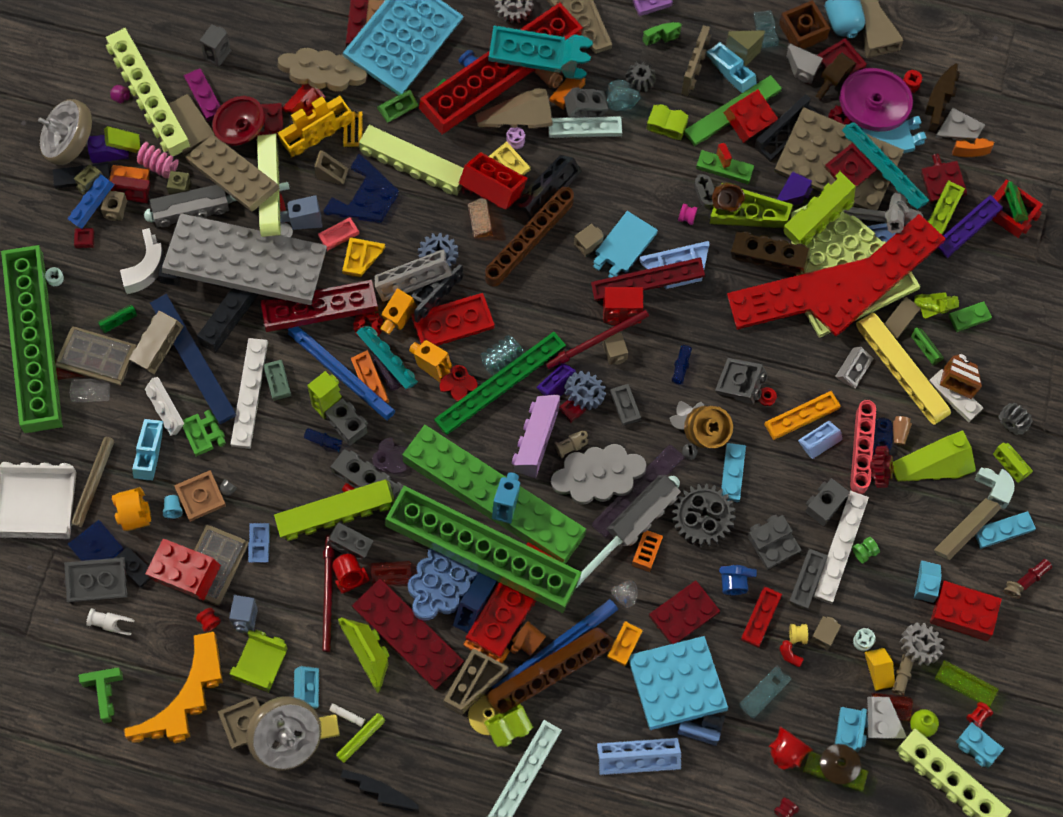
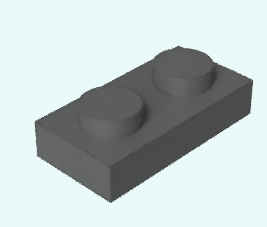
M629 384L610 389L622 426L640 421L641 416Z

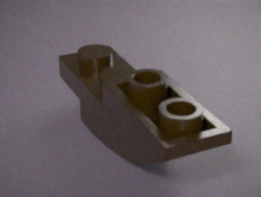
M954 63L943 73L937 81L927 103L925 114L931 116L928 130L930 132L936 133L938 126H942L944 116H941V111H945L946 103L950 102L951 97H955L957 87L954 84L958 82L960 71H957V63Z

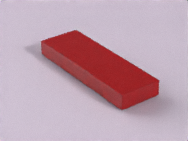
M765 586L763 587L741 637L742 641L759 648L780 601L781 593Z

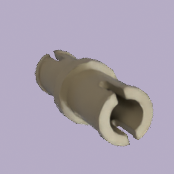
M903 654L900 667L896 670V680L892 692L896 695L904 696L908 680L911 679L912 675L910 672L913 666L911 656L906 657Z

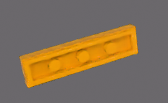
M829 391L766 421L764 425L772 439L775 440L839 410L841 406L833 392Z

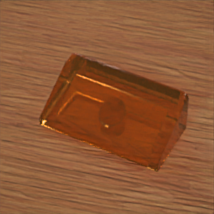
M481 198L469 203L468 210L474 238L491 236L492 225L487 200Z

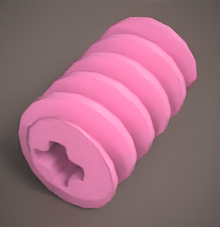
M147 142L141 146L137 155L138 164L144 165L147 169L150 168L151 171L162 175L166 179L169 178L170 171H176L179 162L178 159L173 162L174 157L171 155L167 158L166 152L161 154L159 148L155 151V146L149 147Z

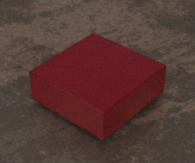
M75 229L74 247L94 248V229Z
M567 400L559 406V410L570 423L586 412V409L583 408L582 410L579 404L574 406L575 402L573 400Z

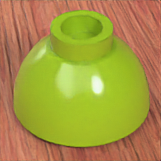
M921 709L912 715L910 725L912 730L916 729L924 737H930L936 733L939 721L932 711Z

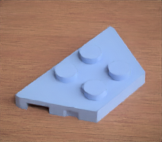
M706 241L641 256L639 260L646 269H651L701 257L703 268H705L710 243ZM702 278L680 282L663 287L665 289H669L677 286L702 281Z

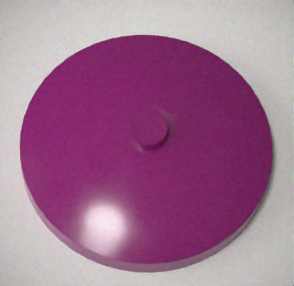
M866 68L854 72L845 80L840 92V104L845 115L858 126L870 131L883 132L898 128L907 120L913 106L912 94L907 84L897 75L878 68Z

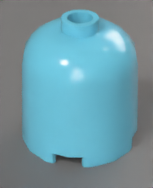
M828 0L825 2L824 6L835 34L853 38L864 28L865 16L861 0Z

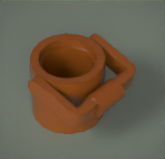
M527 621L512 640L513 643L509 651L516 654L521 648L531 656L545 639L546 635Z

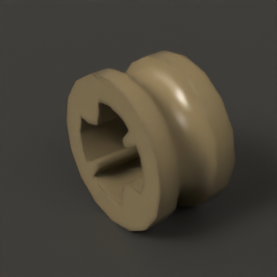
M1008 581L1006 583L1007 588H1004V593L1012 598L1019 599L1021 597L1020 592H1023L1024 588L1016 582Z

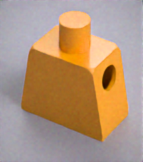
M398 288L396 289L382 312L385 322L380 328L381 331L390 335L394 328L401 330L411 314L417 308L413 297Z
M427 340L421 345L414 342L410 346L409 351L414 354L417 365L438 382L441 381L443 376L449 374L452 364L446 351Z

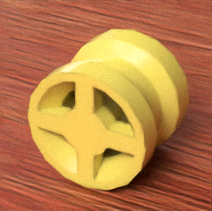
M790 624L789 637L792 644L797 642L802 644L808 643L807 624H802L801 626Z

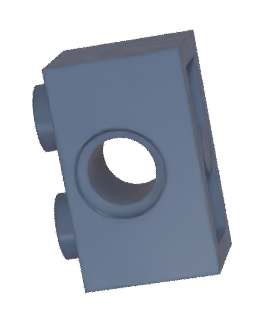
M234 595L229 619L237 632L248 633L249 630L254 631L258 612L254 598Z

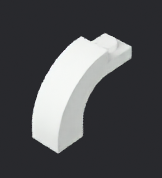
M150 228L142 230L146 245L144 259L134 267L120 270L126 294L143 290L158 277L159 269L164 259V252L161 243H157L156 235L151 234Z

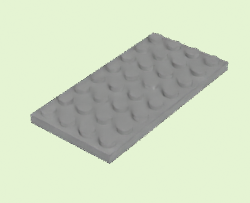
M180 213L162 266V273L311 305L327 246L282 235L261 237L259 230Z

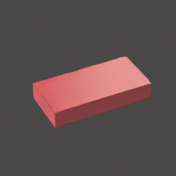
M349 217L320 232L318 237L322 244L327 246L326 250L329 251L360 233Z

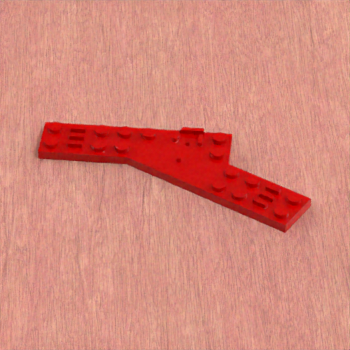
M918 214L903 227L900 233H896L869 258L727 293L736 329L810 311L831 333L838 336L941 246L946 238Z

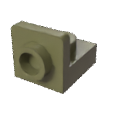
M89 164L74 178L77 183L76 188L84 195L99 175H103L102 172Z

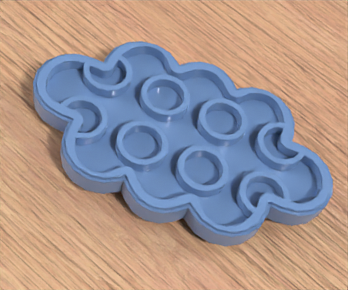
M429 548L428 558H424L418 563L417 574L412 576L408 582V592L415 599L413 602L414 615L418 619L426 621L433 619L438 612L444 614L454 613L459 607L460 598L464 597L471 586V582L474 581L479 572Z

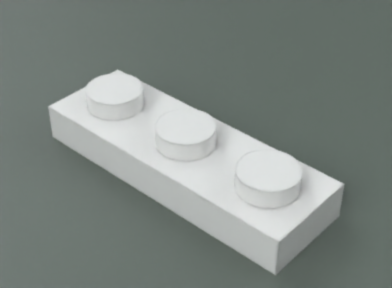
M941 369L929 382L945 401L970 422L983 410V407L974 398H967L940 386L943 369Z
M158 377L152 378L145 388L146 394L153 403L170 436L177 435L184 422Z

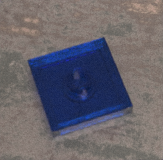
M100 520L96 521L68 543V546L81 561L111 559L124 550Z

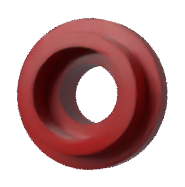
M762 388L761 397L758 401L764 406H771L776 402L777 394L772 388ZM764 394H769L771 397L766 398Z

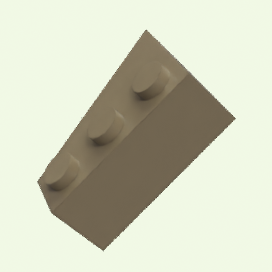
M473 648L444 699V706L463 715L492 686L508 674L509 667Z

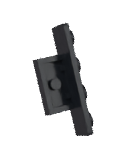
M461 264L452 271V276L420 287L411 295L415 303L419 305L414 311L415 322L418 323L422 318H426L429 311L439 304L441 298L444 295H448L452 287L462 280L463 266Z

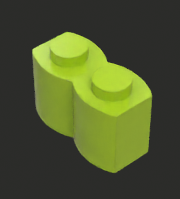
M654 105L647 122V130L672 139L681 140L688 123V115L682 110L675 111L670 110L665 105Z
M521 704L505 713L497 714L484 722L497 747L508 746L515 737H524L533 728Z

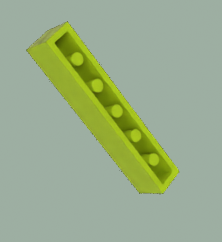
M385 479L274 514L280 537L290 541L297 539L299 534L305 533L310 535L316 533L318 528L324 527V529L335 527L337 522H351L356 516H370L373 514L372 511L378 509L380 511L389 510L392 508L391 505L394 504L395 499L390 482Z

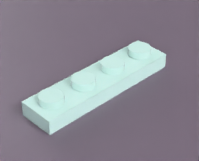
M621 117L552 118L553 126H549V138L622 136Z

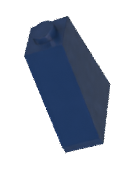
M480 572L478 573L460 601L453 624L454 627L469 633L494 592L497 584L496 580Z

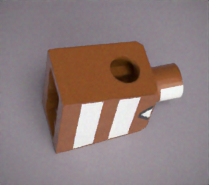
M963 354L953 356L943 369L940 386L972 399L982 387L978 366L967 361L966 356Z

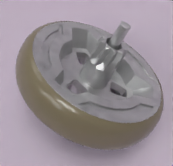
M76 99L64 100L51 111L46 120L41 117L38 119V122L44 124L40 135V150L43 157L50 163L55 165L68 164L82 152L85 145H88L87 141L92 128V115L89 108L83 102Z
M289 696L278 697L263 704L253 714L247 728V745L252 756L261 765L273 770L293 769L306 762L316 751L321 739V722L314 708L304 700ZM294 731H301V736L296 737ZM277 740L280 744L274 749L271 746Z

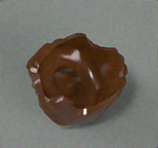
M723 183L713 191V206L716 209L735 212L745 201V194L739 186L733 183Z

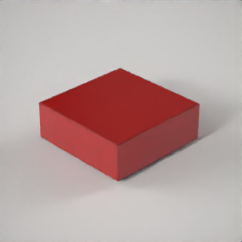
M725 143L718 144L717 155L723 168H727L731 164L732 156Z

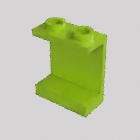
M249 630L247 633L249 636L247 644L236 668L232 667L230 676L234 680L269 693L288 648L284 643L285 641L278 637L272 639L266 637V634L262 631L255 630L253 632Z

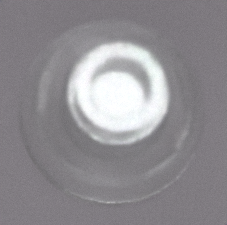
M623 581L618 586L613 587L612 597L616 598L617 602L623 607L630 608L636 602L638 590L634 581Z

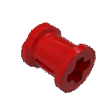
M979 702L974 712L968 714L966 719L970 724L974 723L978 728H981L986 718L993 715V711L986 704Z

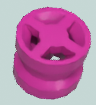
M684 203L678 221H687L688 224L693 225L698 208L688 207Z

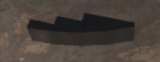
M342 770V781L359 784L360 793L378 797V805L419 813V805L396 789L363 774Z

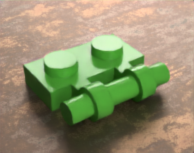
M211 410L204 412L206 418L202 420L198 414L183 420V429L195 456L214 449L211 443L213 441H217L219 446L226 444L224 440L225 435L220 430L217 424L218 421ZM210 426L213 433L207 435L204 427Z

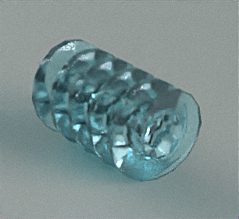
M506 335L504 340H499L498 344L488 348L486 353L482 352L480 358L485 369L493 375L492 368L499 371V363L504 367L506 365L505 359L511 362L510 355L517 358L516 351L522 354L523 349L513 337Z

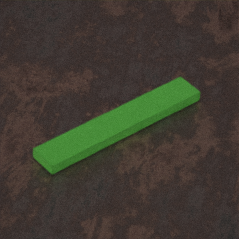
M770 75L685 129L684 134L696 146L730 124L724 115V112L730 106L759 89L767 101L781 92L782 88Z

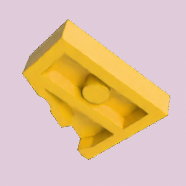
M350 238L342 274L362 277L385 250V244Z

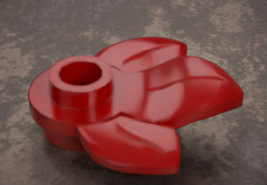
M455 365L451 368L449 374L442 377L439 388L441 392L450 391L453 399L458 402L467 395L468 391H473L477 388V381L468 374L464 366ZM455 373H460L462 377H457Z

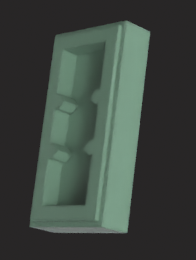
M282 360L263 364L273 401L290 397L291 392Z

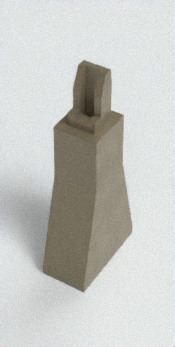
M861 0L865 16V25L862 32L866 58L900 50L903 38L881 9L878 0Z

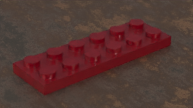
M372 280L315 290L311 305L280 298L261 301L266 332L378 311Z
M381 579L352 605V608L435 691L464 663L423 620L418 619L414 615L413 610Z

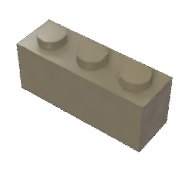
M158 311L153 316L148 329L142 334L139 344L132 350L129 360L148 372L155 374L184 326L176 319Z

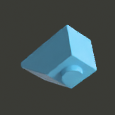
M921 561L914 595L915 599L932 603L936 600L941 582V565Z

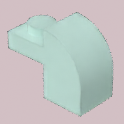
M981 467L975 477V481L991 487L992 490L988 499L999 503L1000 507L1005 509L1014 492L1012 477L1003 469L997 475L993 470Z

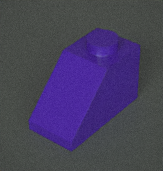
M105 135L90 136L87 141L92 163L129 159L128 151L106 146Z
M792 171L777 200L793 204V206L802 204L805 198L808 199L813 190L810 188L812 180Z

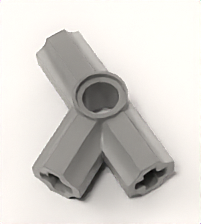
M894 193L892 195L889 210L885 213L887 230L892 234L900 233L903 230L904 224L907 225L918 214L923 217L922 212L908 208L906 197L903 194Z

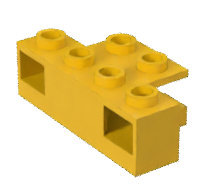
M323 96L312 102L314 109H312L313 114L310 116H306L303 109L291 115L293 124L278 133L281 143L291 157L302 154L308 147L318 144L321 139L333 135L336 130L346 127L351 123L353 119L352 112L341 96L326 103ZM342 111H345L344 114H342V115H340L339 117L335 118V116H336L337 114H339V113L342 112ZM299 137L301 138V140H299L298 142L294 143L293 145H291V146L288 145L289 143L293 142L294 140L298 139Z

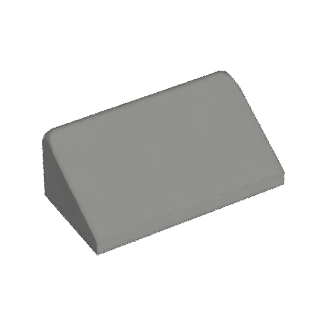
M855 347L851 350L835 377L852 388H856L874 358L862 347Z

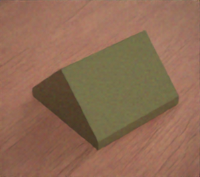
M764 30L728 31L726 48L740 57L746 67L761 52L765 32Z

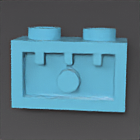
M845 707L840 708L835 744L848 745L856 752H859L861 747H865L866 735L863 734L864 727H868L867 709L860 711Z
M971 723L956 741L959 744L958 747L963 752L970 753L975 757L976 763L987 768L993 764L1004 749L974 723Z

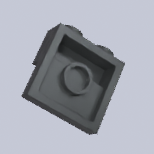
M727 358L715 391L719 395L734 397L738 402L754 405L755 400H759L761 397L760 387L762 383H766L768 374L763 364Z
M777 514L767 519L768 523L762 526L760 523L750 528L751 532L747 536L767 570L802 551L783 515L779 517Z

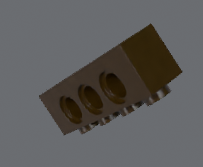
M737 232L731 256L734 260L796 274H805L810 257V248L804 244L795 245L785 240L777 241L767 236L759 237L749 232ZM750 246H757L755 250L748 249ZM775 250V253L768 254L767 251ZM786 254H793V255H794V256L791 257V258H786V257H785Z

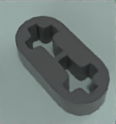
M700 174L695 179L694 187L700 204L706 209H711L714 207L713 200L709 202L705 199L706 194H708L709 199H712L714 186L708 175ZM700 181H703V183H706L705 189H704L703 185L700 184Z

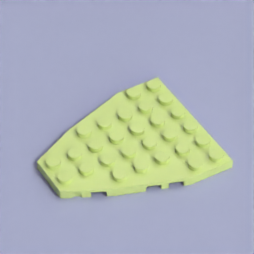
M803 206V207H801V208H799V209H797V210L791 212V219H792L801 209L806 210V209H807L806 206ZM843 211L835 222L831 221L827 224L826 229L822 233L814 235L812 241L806 245L810 248V257L805 273L869 258L886 242H882L876 237L875 233L853 215L850 216ZM912 272L908 273L857 319L919 290L920 285ZM810 311L805 312L819 338L831 333Z

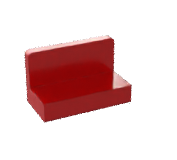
M303 84L282 109L292 114L303 109L306 116H310L313 112L312 109H314L312 102L322 96L324 99L326 97L320 89L313 88L309 84Z

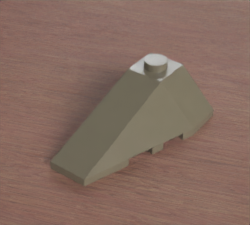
M539 88L527 91L475 115L478 127H501L503 124L511 125L512 128H518V125H528V128L553 126L546 89Z

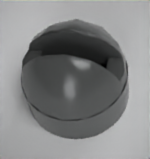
M692 443L684 445L682 455L685 459L692 460L697 456L698 449L696 445ZM689 447L692 448V454H690V455H689Z
M225 479L220 485V491L226 496L232 495L237 489L236 486Z

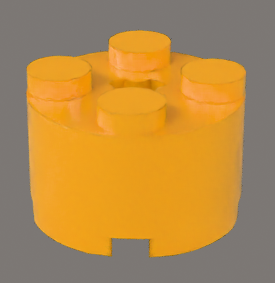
M141 487L112 495L113 504L118 512L115 513V519L118 525L121 524L124 531L150 525V508L148 501L145 502L142 496H145V493Z

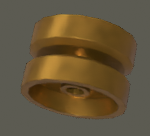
M700 406L694 408L687 415L684 431L690 443L697 447L718 448L729 441L733 433V423L726 410L717 406Z

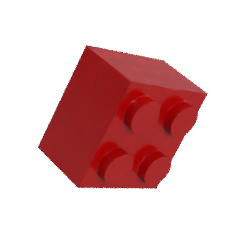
M759 89L736 102L724 112V115L743 143L778 120Z
M605 287L603 323L616 325L643 311V287Z

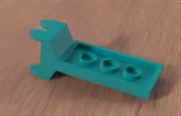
M494 26L488 61L559 73L562 71L566 78L582 79L586 77L587 72L576 66L577 64L589 62L591 56L581 52L579 49L589 48L593 46V42L589 38L580 35H573L565 40V37Z

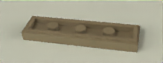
M985 498L934 549L936 555L950 560L1001 509L999 503Z

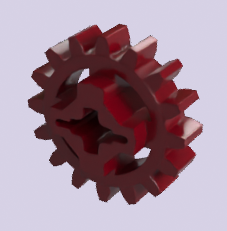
M877 446L875 455H872V461L870 462L871 477L874 478L877 488H887L889 479H892L894 472L893 456L889 454L888 446Z

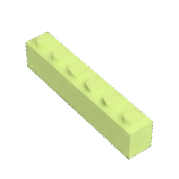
M369 125L359 141L360 151L364 155L377 158L383 164H390L398 171H405L415 179L420 178L431 186L442 188L448 194L458 195L462 188V185L458 184L464 168Z

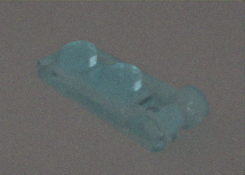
M778 665L739 704L753 719L792 680L789 675H785L781 671L782 669ZM774 677L781 681L778 685L772 681Z

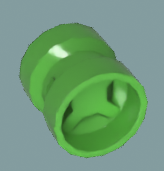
M871 537L864 539L863 543L852 547L853 553L861 563L868 561L870 556H876L880 553L877 543Z

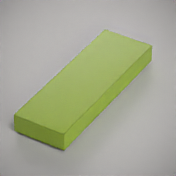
M949 180L928 220L942 235L965 188Z

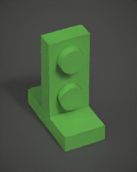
M119 667L79 674V682L83 687L97 686L100 719L103 723L112 722L111 716L114 715V706L109 701V696H112L111 685L107 683L123 680V674Z

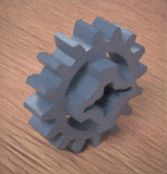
M432 233V238L429 239L426 236L425 242H420L421 248H418V254H420L418 258L435 253L439 248L440 250L444 249L446 261L450 269H452L451 263L456 264V258H458V246L454 245V239L449 241V235L442 237V233H439L438 237H435L434 233Z
M580 371L579 374L574 372L564 386L567 389L565 395H570L568 400H573L575 402L574 406L579 404L582 410L585 406L588 410H591L592 407L596 409L598 405L602 404L606 395L604 392L606 387L600 385L602 380L597 381V376H590V372H587L586 375H584L583 371Z

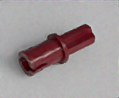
M1043 559L1034 568H1029L1028 573L1020 578L1017 583L1026 590L1034 582H1039L1041 580L1040 577L1052 569L1051 563L1047 559Z

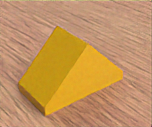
M885 648L865 652L875 691L894 687L893 661Z

